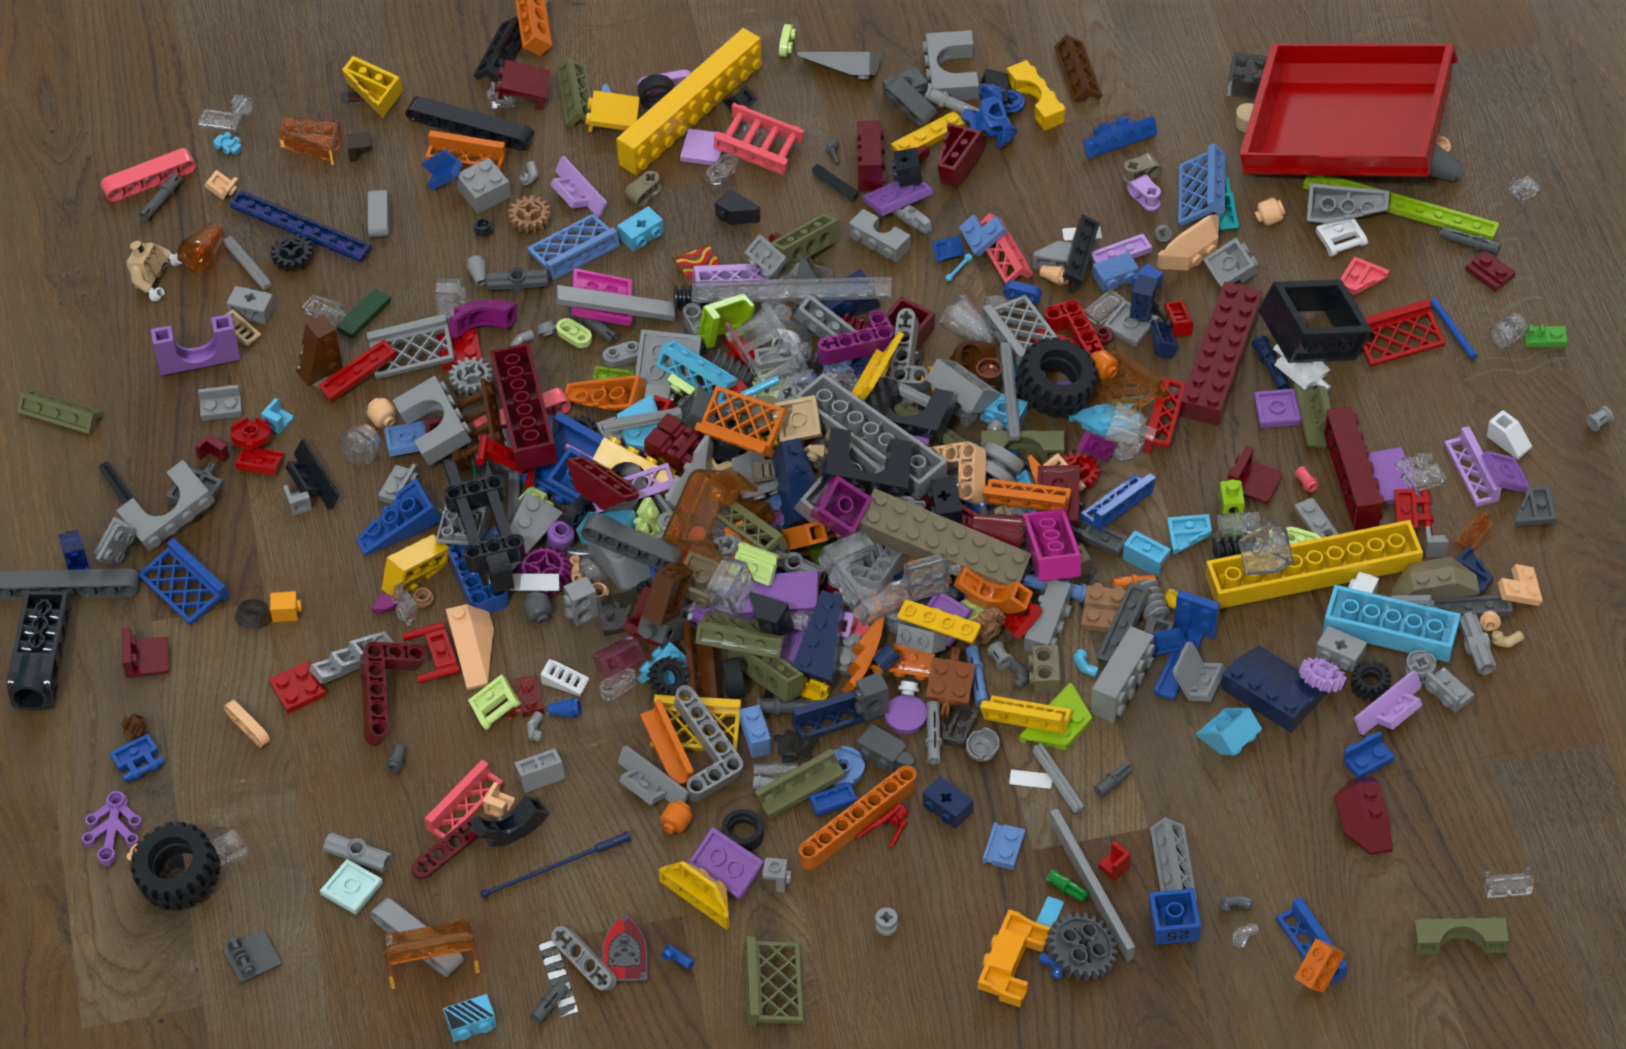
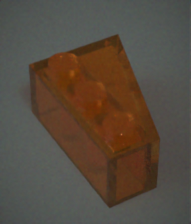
M282 116L278 129L281 147L301 154L305 152L311 154L315 159L322 158L328 160L329 164H335L342 137L339 121Z

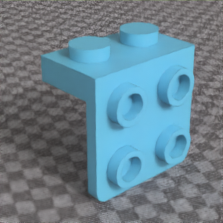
M671 642L663 647L658 646L651 653L653 658L650 661L644 662L639 668L641 673L636 679L642 684L648 681L650 677H647V673L650 672L649 668L652 664L667 656H671V659L674 657L678 658L677 662L682 660L684 662L682 667L684 668L687 666L686 656ZM668 669L662 671L661 677L663 681L668 685H672L675 681L674 674Z

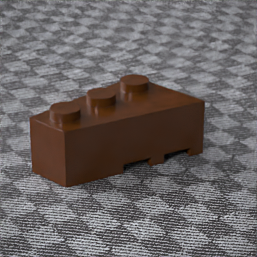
M323 314L307 322L302 340L304 345L303 352L299 354L301 362L296 372L307 386H310L338 372L343 368L336 329Z

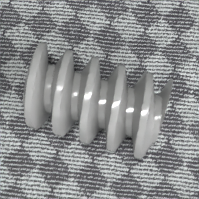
M1140 580L1135 584L1148 587L1151 590L1142 611L1146 624L1149 616L1165 620L1170 614V609L1167 607V602L1164 600L1161 588L1158 587V581Z

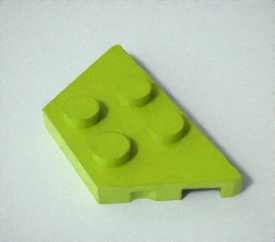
M1069 683L1049 704L1051 706L1072 709L1073 714L1065 734L1027 727L1019 736L1021 743H1026L1027 740L1041 743L1045 747L1052 746L1055 749L1067 750L1092 723V716L1072 683Z

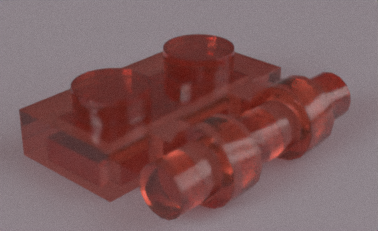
M536 674L515 678L516 685L511 686L515 695H518L521 704L506 712L508 718H515L518 711H522L523 718L532 716L534 712L543 714L544 708Z

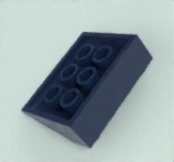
M1260 645L1237 658L1222 674V690L1290 733L1296 729L1328 693L1327 691H1319L1317 687L1312 688L1311 685L1304 682L1305 679L1300 678L1301 674L1297 668Z

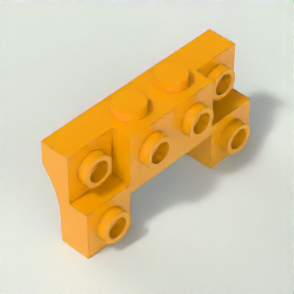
M1009 909L998 935L994 934L992 938L991 952L986 953L984 957V968L978 980V989L999 996V1001L1021 1007L1028 991V982L1014 978V975L1026 947L1044 952L1047 945L1045 940L1050 927L1034 922L1021 913Z

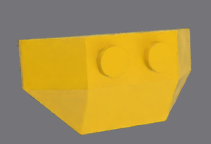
M684 861L663 866L659 869L660 883L726 930L730 927L727 888L721 881L711 878L704 869H699L693 864Z

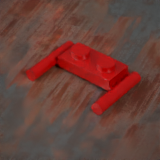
M482 435L476 463L483 465L486 456L495 463H500L512 471H517L512 449L492 439L490 440L487 435ZM536 467L517 471L522 474L524 471H527L525 486L532 487Z
M443 622L402 633L404 641L421 636L426 637V642L436 668L435 671L417 675L418 684L460 673Z

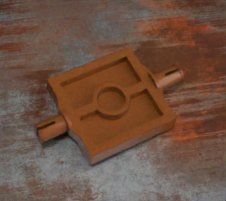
M955 647L951 648L950 659L933 657L925 700L938 701L942 704L940 713L942 717H944L945 709V717H949L950 706L961 705L968 707L975 664L959 661L961 650L957 648L956 655H954Z

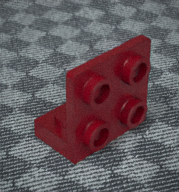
M122 628V664L126 678L169 673L168 638L156 637L137 640L136 636H132L130 628Z

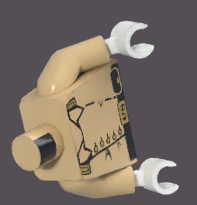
M134 241L130 245L132 253L127 260L131 281L136 288L141 289L145 293L148 292L151 301L156 302L165 294L162 288H153L169 263L167 258L170 259V263L173 266H178L182 262H179L177 258L183 259L185 255L181 252L171 254L170 250L152 242L141 243L140 241Z

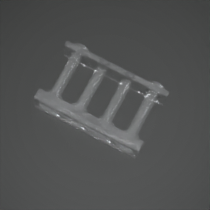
M768 301L761 304V316L734 330L729 322L725 323L727 329L725 336L729 343L733 342L744 358L755 376L753 379L756 385L777 375L779 376L792 368H798L801 374L809 371L804 356ZM763 323H769L771 326L769 332L744 345L742 344L739 336ZM773 338L780 340V346L754 360L748 353V351ZM782 353L789 354L791 358H789L788 362L763 375L758 369V366ZM769 388L766 389V390H764V392H765V393H768V392H769Z

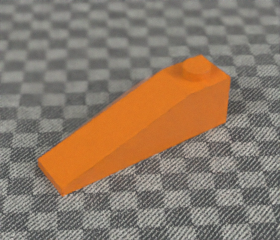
M640 375L567 383L564 393L570 403L617 411L625 410L644 399L646 384Z

